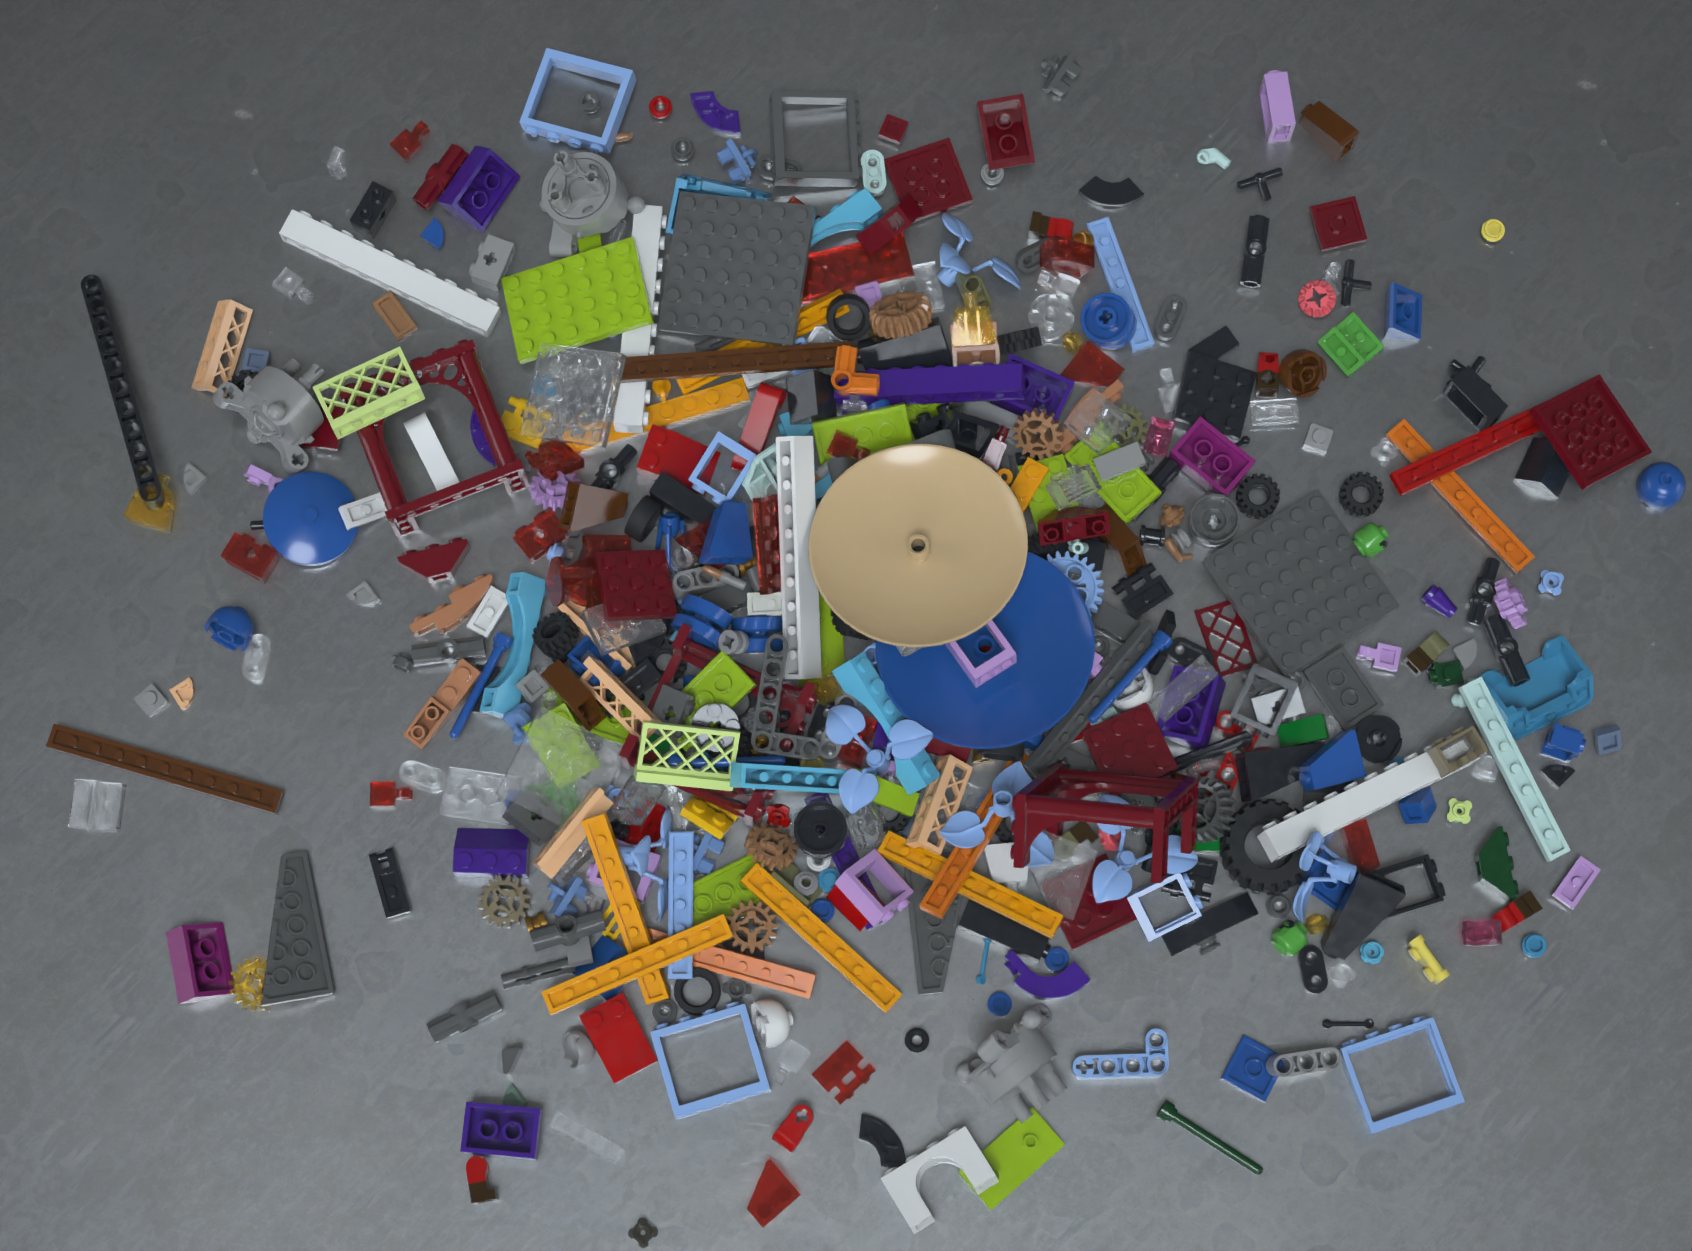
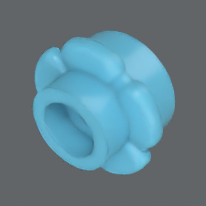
M1375 940L1363 943L1360 947L1361 959L1365 963L1377 964L1381 961V957L1384 956L1383 947ZM1370 950H1373V951H1374V954H1373V955H1371V954L1369 953Z

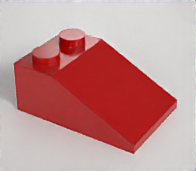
M652 424L636 467L638 475L656 481L662 471L697 495L705 497L707 491L703 495L691 488L694 483L688 479L708 447L675 431ZM718 451L715 452L699 480L707 485H710L721 455Z
M623 993L579 1015L614 1084L658 1061Z

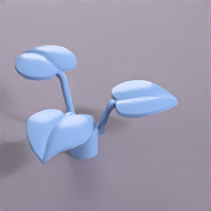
M943 212L941 218L944 225L950 232L959 237V244L956 249L946 243L940 246V266L944 268L937 276L944 285L951 287L956 282L957 272L963 274L970 273V267L959 256V251L965 240L969 242L973 240V235L964 222L955 216ZM996 256L992 260L972 268L976 272L986 266H992L993 270L1000 277L1015 285L1018 290L1021 289L1019 278L1014 269L1007 262Z
M849 705L832 707L828 711L825 725L828 738L835 744L845 745L854 737L868 752L866 761L870 766L869 768H864L862 772L857 769H849L841 777L839 794L846 809L851 814H855L875 799L879 791V783L877 778L871 773H875V771L877 773H884L889 769L891 747L892 755L896 759H910L919 754L930 743L934 736L930 730L913 720L906 719L895 723L889 732L891 742L887 744L884 754L879 749L871 750L857 735L866 726L865 718L858 709Z
M1018 761L1010 765L995 778L992 784L993 806L989 807V812L982 823H980V818L977 814L970 811H961L949 818L945 826L940 830V835L948 843L956 847L973 848L984 841L985 833L982 828L987 825L993 813L1002 818L1009 816L1013 822L1015 820L1012 809L1013 797L1032 782L1022 763ZM1043 832L1036 837L1030 847V863L1026 865L1028 867L1048 865L1054 860L1053 845Z
M1102 795L1099 800L1101 802L1129 804L1124 799L1114 795ZM1097 823L1098 827L1106 834L1116 835L1121 832V838L1117 849L1118 854L1112 861H1102L1094 871L1092 887L1096 903L1119 900L1127 896L1132 888V879L1128 871L1133 865H1138L1140 862L1152 858V853L1136 859L1131 851L1123 849L1126 836L1125 830L1133 827ZM1169 835L1167 873L1179 874L1192 869L1198 862L1195 852L1193 851L1191 854L1181 853V837Z
M665 806L666 810L660 827L661 837L657 842L651 843L650 835H646L638 845L632 844L631 847L618 845L628 870H634L643 877L645 875L658 882L659 916L656 921H661L668 906V879L663 880L647 872L648 857L651 847L663 845V849L669 847V832H673V818L669 806Z
M1314 831L1300 857L1299 867L1301 870L1308 871L1313 859L1328 865L1327 873L1330 874V877H1309L1307 882L1304 881L1300 885L1294 899L1293 911L1302 923H1304L1305 910L1314 882H1334L1337 884L1338 880L1350 884L1355 877L1357 866L1346 862L1347 860L1340 858L1327 848L1334 832L1322 838L1319 831ZM1324 849L1335 860L1328 861L1317 856L1316 853Z

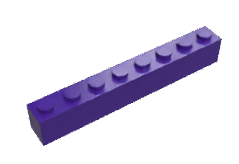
M1017 362L996 365L993 363H983L976 366L960 364L955 367L937 365L934 368L914 366L912 369L892 367L888 370L869 368L865 371H855V373L879 374L880 389L878 396L856 394L841 396L834 389V399L838 408L868 407L872 403L883 399L889 400L891 405L904 402L905 405L1021 400L1025 399L1026 373L1022 363ZM840 380L838 386L847 385L849 380Z

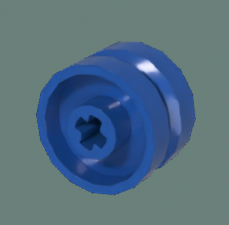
M1101 293L1093 296L1086 302L1081 312L1083 331L1096 346L1104 350H1116L1124 347L1132 340L1136 332L1137 319L1134 311L1121 296L1114 293Z
M690 594L685 595L680 605L685 613L676 614L671 627L678 632L682 623L688 625L692 629L693 641L709 648L718 649V640L721 635L719 630H727L733 617L722 608L705 599Z
M750 615L733 618L731 630H740L747 634L749 646L744 653H765L766 642L770 637L769 633H778L783 630L782 617ZM781 640L773 641L770 646L771 650L782 651L783 642Z

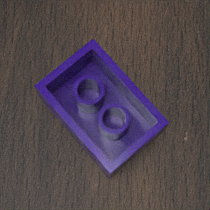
M1010 353L1006 363H1022L1026 373L1025 399L990 401V403L1022 417L1026 410L1031 413L1034 408H1037L1038 413H1041L1043 409H1046V415L1049 416L1054 413L1053 420H1059L1073 392L1075 382Z
M466 1102L460 1152L463 1154L537 1161L543 1111L539 1108Z

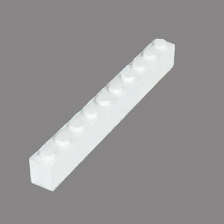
M645 205L641 213L634 214L632 237L636 241L654 320V315H659V301H656V294L661 293V280H658V272H663V258H660V251L665 250L666 238L662 236V229L667 228L668 216L664 215L663 206ZM657 323L622 333L620 358L655 355V345H652V337H657ZM617 381L613 422L615 432L643 434L644 426H648L649 412H645L646 404H650L651 390L647 389L648 381L618 383Z
M293 209L291 210L279 232L284 242L385 290H391L392 293L490 338L502 315L500 307H498L499 305L489 298L483 300L477 297L478 294L470 289L462 290L449 279H444L443 281L428 269L422 271L416 268V265L409 260L403 259L401 261L394 258L395 255L385 249L382 251L377 250L372 243L363 239L358 241L354 239L351 233L345 230L339 232L324 220L318 222L312 219L313 217L305 211L300 210V212H297Z
M813 436L776 437L783 636L788 642L784 679L822 678L819 590L812 574L809 559V536L816 512Z
M1462 740L1442 751L1447 761H1450L1469 749ZM1430 745L1424 748L1425 753L1419 756L1416 752L1404 758L1405 762L1400 765L1397 762L1384 768L1385 772L1380 775L1374 772L1364 778L1365 782L1359 785L1357 781L1344 787L1345 792L1338 794L1335 791L1324 797L1325 801L1320 804L1314 801L1303 807L1305 811L1299 814L1296 811L1283 817L1284 821L1279 824L1276 821H1272L1263 826L1264 831L1257 837L1271 863L1306 846L1314 831H1319L1323 838L1443 779L1440 777L1437 767L1427 753L1433 746ZM1480 757L1477 758V759H1475L1474 761H1472V762L1466 764L1465 766H1463V767L1457 769L1456 771H1454V772H1452V773L1446 775L1445 777H1448V776H1450V775H1452V774H1454V773H1456V772H1458V771H1460V770H1462V769H1464V768H1466V767L1472 765L1474 762H1476L1478 759H1480Z

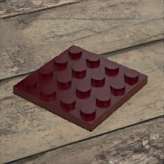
M1600 374L1535 406L1529 411L1582 490L1652 453Z

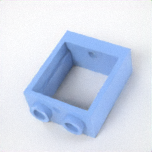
M718 431L688 479L694 483L691 488L703 495L706 491L712 494L713 498L711 500L719 505L725 500H736L744 488L742 483L754 457L757 455ZM720 444L748 461L727 496L699 480Z
M1187 873L1167 874V878L1162 883L1151 882L1127 895V899L1148 941L1202 916L1200 909L1204 908L1198 895H1192L1189 887L1193 885ZM1177 879L1192 910L1154 928L1139 897Z

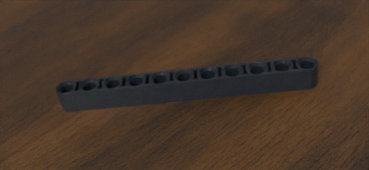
M87 275L81 281V290L138 490L145 507L149 510H158L164 505L165 497L106 291L101 279L97 275ZM92 287H98L94 291H89ZM104 307L101 311L95 312L96 308ZM105 327L109 328L106 332H100ZM109 348H115L111 353L106 352ZM116 368L121 369V371L118 373H112V371ZM121 389H127L125 393L117 394ZM133 410L131 414L124 415L125 411ZM134 430L139 431L135 436L129 435ZM140 451L145 452L141 457L135 456ZM151 472L149 477H141L144 473ZM157 493L154 499H147L150 494Z

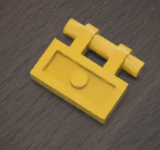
M511 396L508 404L516 407L514 413L504 410L501 416L509 439L529 448L539 450L548 432V428L541 425L544 419L552 422L555 414L547 411V408L541 405L537 407L528 403L527 399L522 397L518 399ZM524 411L535 415L533 422L522 417Z
M696 796L692 797L680 812L681 816L720 840L730 830L733 822H736L739 816Z

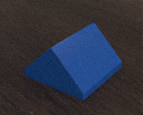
M1395 282L1390 283L1385 294L1384 338L1421 340L1422 295Z
M1324 849L1318 855L1328 861L1335 860ZM1315 860L1298 885H1301L1304 881L1307 882L1309 877H1330V874L1327 873L1328 865ZM1338 880L1337 884L1334 882H1314L1311 894L1336 911L1350 884Z
M602 935L592 947L594 963L577 966L575 968L576 971L572 973L576 976L582 975L624 957L628 953L611 939ZM626 984L600 994V996L605 1000H609L617 996Z

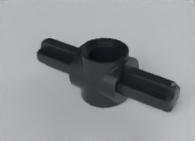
M627 444L614 459L610 457L600 465L599 471L595 474L597 479L591 486L611 489L613 486L618 485L626 472L625 467L636 456L637 450L632 445ZM609 469L617 471L616 475L611 478L604 476V474Z
M1488 557L1486 559L1482 575L1477 577L1471 591L1470 601L1473 604L1468 622L1472 625L1480 626L1482 624L1486 608L1491 606L1494 595L1497 592L1494 582L1500 561L1495 558ZM1478 588H1487L1489 596H1482Z

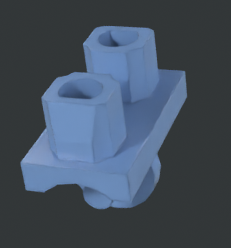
M731 138L726 141V147L717 152V158L722 166L732 161L736 165V167L727 171L732 184L742 182L743 180L748 184L753 180L751 178L752 172L746 163L751 168L755 167L757 164L754 159L758 156V152L756 149L748 150L746 145L740 147L741 155Z
M525 702L517 704L513 711L504 713L502 719L512 728L511 730L514 732L512 741L516 745L524 743L526 746H531L521 726L535 718L529 716L532 708Z
M706 831L700 846L697 845L701 838L694 835V852L696 853L694 856V874L696 875L698 872L706 875L712 873L716 863L705 858L707 852L710 850L720 855L725 846L723 840L716 838Z
M572 876L566 886V881L561 878L556 886L549 883L547 888L552 893L548 900L553 903L555 902L549 912L555 917L563 915L576 916L578 909L570 905L569 902L573 896L584 902L591 892L582 883L583 880L581 878Z

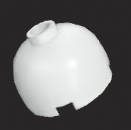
M1145 667L1112 703L1121 710L1128 711L1150 701L1154 691V682Z
M764 999L753 1002L754 1004L750 1006V1018L752 1027L756 1025L759 1034L754 1035L759 1047L764 1050L782 1044L790 1033V1026L793 1025L791 1012L786 1011L785 1007L777 1000Z

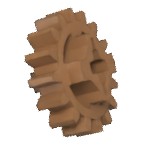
M1034 408L1031 413L1026 410L1023 413V417L1019 416L1016 422L1018 424H1015L1012 428L1016 432L1012 439L1018 440L1015 447L1023 448L1022 455L1029 452L1031 459L1038 455L1039 459L1042 460L1045 454L1050 458L1054 452L1059 450V444H1062L1064 438L1060 436L1064 433V429L1058 428L1061 420L1054 421L1055 414L1046 415V409H1043L1041 413H1038L1037 408Z
M763 822L760 823L759 827L754 825L752 830L749 831L744 845L745 848H748L746 854L754 856L752 862L759 861L761 868L767 865L770 871L775 866L779 871L782 870L783 866L788 868L797 855L798 846L794 845L795 838H789V830L783 832L781 825L775 828L772 822L767 827Z
M749 900L748 906L740 902L739 910L731 909L734 916L726 917V920L731 923L729 924L733 935L731 939H734L732 947L735 948L740 945L741 953L746 948L749 949L750 954L754 953L755 948L763 952L764 944L768 947L772 944L769 938H776L777 934L772 932V930L778 928V924L772 923L776 915H768L770 907L762 909V902L760 901L757 906H753L752 900ZM746 912L745 919L736 922L737 918ZM756 913L762 915L766 921H761L756 916ZM748 922H753V926H757L754 932H749V928H745L748 926ZM767 932L763 939L756 942V937L760 933ZM737 934H742L747 939V942L741 940Z

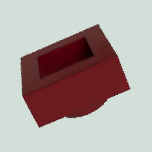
M887 114L878 137L900 145L909 122Z

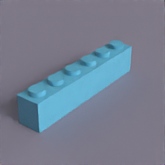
M731 762L730 787L839 794L840 779L848 770Z

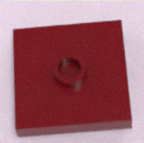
M1355 196L1310 206L1309 211L1321 252L1367 242V235Z

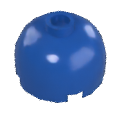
M1669 462L1650 464L1641 472L1636 482V491L1639 499L1649 505V508L1661 511L1675 506L1684 495L1686 487L1683 473L1677 466Z
M240 606L220 607L213 612L204 625L206 632L210 630L213 633L211 638L215 642L233 651L237 647L242 648L241 651H245L254 636L253 621L248 612Z

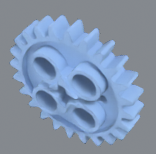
M1057 551L1056 558L1054 559L1047 554V561L1058 568L1066 577L1072 572L1080 575L1078 580H1072L1069 577L1068 579L1077 588L1080 595L1085 598L1084 602L1089 613L1090 611L1097 613L1098 607L1095 604L1101 605L1102 599L1098 596H1102L1104 590L1099 588L1103 586V580H1096L1100 577V571L1092 572L1095 564L1092 563L1087 566V557L1080 561L1078 560V554L1071 558L1069 551H1066L1065 557H1061L1059 551Z

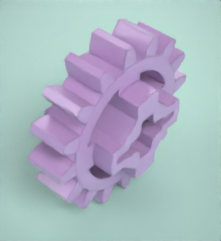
M556 467L555 471L546 468V473L538 471V477L533 476L530 483L531 499H535L536 505L543 504V509L545 510L548 507H552V511H556L557 507L562 509L568 481L580 483V479H576L575 473L568 474V469L559 471V467Z
M1506 577L1495 581L1497 595H1494V601L1501 617L1505 618V620L1508 619L1515 629L1525 626L1527 619L1524 613L1528 611L1520 589L1516 588V586L1513 587Z

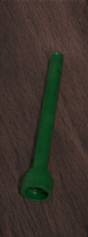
M1168 1100L1163 1103L1156 1117L1164 1122L1166 1120L1168 1122H1175L1256 1175L1263 1173L1262 1166L1177 1113L1178 1110L1174 1108L1175 1105Z

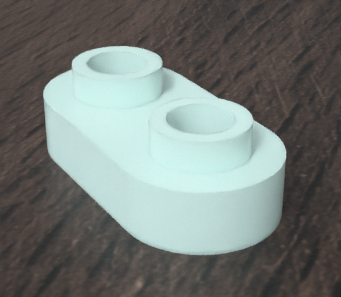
M868 150L861 157L863 188H866L874 197L880 196L886 190L884 157L877 150ZM870 161H875L877 164L875 166H870L868 163ZM872 183H877V184L879 185V187H878V188H872V187H871V184H872Z

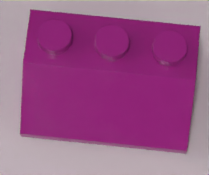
M1201 416L1174 446L1168 457L1174 460L1183 472L1209 493L1223 494L1226 497L1231 495L1256 462V460Z
M223 922L181 925L166 932L178 1004L202 1002L236 994Z

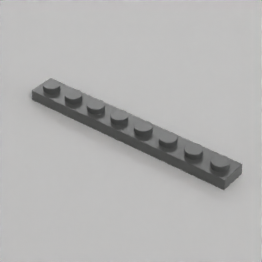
M1147 619L1143 620L1098 676L1090 683L1070 712L1058 722L1032 755L1029 756L1023 765L1033 778L1036 779L1056 763L1090 722L1088 716L1152 645V637L1158 631L1152 622Z

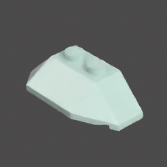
M774 443L754 457L742 486L764 522L779 525L776 444Z

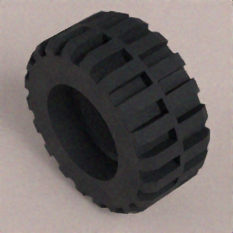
M1267 799V801L1255 800L1249 805L1245 804L1232 815L1235 821L1229 822L1231 829H1224L1225 837L1220 838L1221 847L1219 851L1220 857L1223 858L1222 865L1225 870L1229 871V877L1232 881L1236 880L1239 882V887L1244 890L1248 888L1253 890L1252 893H1266V895H1274L1276 892L1282 893L1295 886L1308 872L1301 870L1299 867L1300 857L1306 846L1290 853L1285 863L1274 869H1265L1255 865L1245 852V839L1253 828L1267 825L1272 821H1276L1279 824L1284 821V816L1293 811H1296L1297 814L1301 813L1296 807L1294 810L1288 807L1289 803L1284 801L1278 803L1275 802V799Z

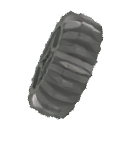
M1201 777L1199 779L1197 825L1204 822L1207 825L1202 828L1197 826L1196 842L1209 843V841H1217L1218 836L1225 837L1224 829L1230 830L1229 822L1235 821L1232 813L1237 810L1235 807H1232L1236 802L1231 797L1233 792L1227 789L1225 783L1215 778ZM1212 792V796L1203 797L1204 794ZM1182 816L1176 821L1179 823L1177 828L1180 831L1182 830Z

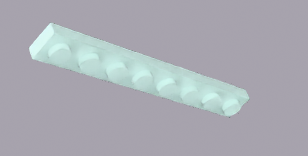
M1482 676L1459 687L1458 689L1546 861H1552L1571 851Z

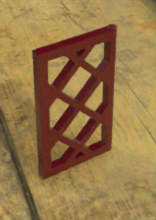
M1229 600L1194 611L1206 647L1214 656L1213 667L1215 673L1221 677L1250 669L1253 663L1258 664L1244 622L1236 610L1233 608L1235 613L1234 620L1221 614L1223 608L1231 606ZM1210 613L1215 616L1210 628L1204 625L1201 617L1202 614ZM1218 618L1231 624L1226 636L1213 630ZM1234 626L1241 630L1244 639L1242 644L1229 638ZM1210 634L1223 639L1218 651L1212 648L1209 640ZM1226 642L1239 647L1234 659L1221 653ZM1242 650L1249 653L1251 663L1243 664L1237 661ZM1219 657L1232 663L1229 670L1220 671L1217 663Z

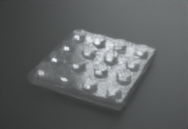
M540 343L520 435L606 448L627 356L622 353Z
M540 706L496 794L561 827L593 787H600L606 793L621 763L619 753L622 748Z

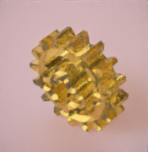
M255 958L254 963L246 959V966L237 965L238 973L231 972L235 980L228 982L230 986L234 987L229 993L232 996L237 995L234 1000L236 1004L243 1001L242 1008L245 1010L250 1005L251 1010L256 1012L257 1006L261 1005L265 975H259L256 969L265 970L267 960L261 964L259 958ZM246 973L247 976L244 982L240 984L242 977ZM253 977H255L257 981L261 982L258 985V992L254 988L250 987L254 985ZM252 994L256 1001L248 1000L243 995ZM266 1006L260 1007L263 1011L266 1010Z

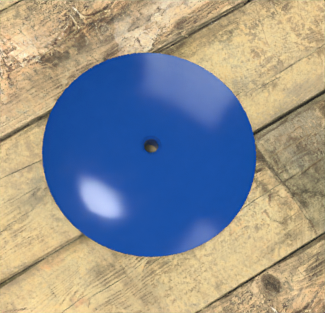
M1027 552L1023 576L1015 593L1002 611L992 619L1016 652L1017 663L977 688L945 644L923 647L908 656H902L896 646L876 641L875 652L880 678L893 704L906 719L916 721L930 730L934 735L933 738L945 743L972 749H996L1031 740L1048 731L1070 712L1084 692L1090 678L1095 655L1094 629L1088 608L1077 588L1068 577L1047 560ZM986 626L964 638L956 640V643L974 668H977L1003 651ZM983 646L991 648L989 652H981L979 649Z

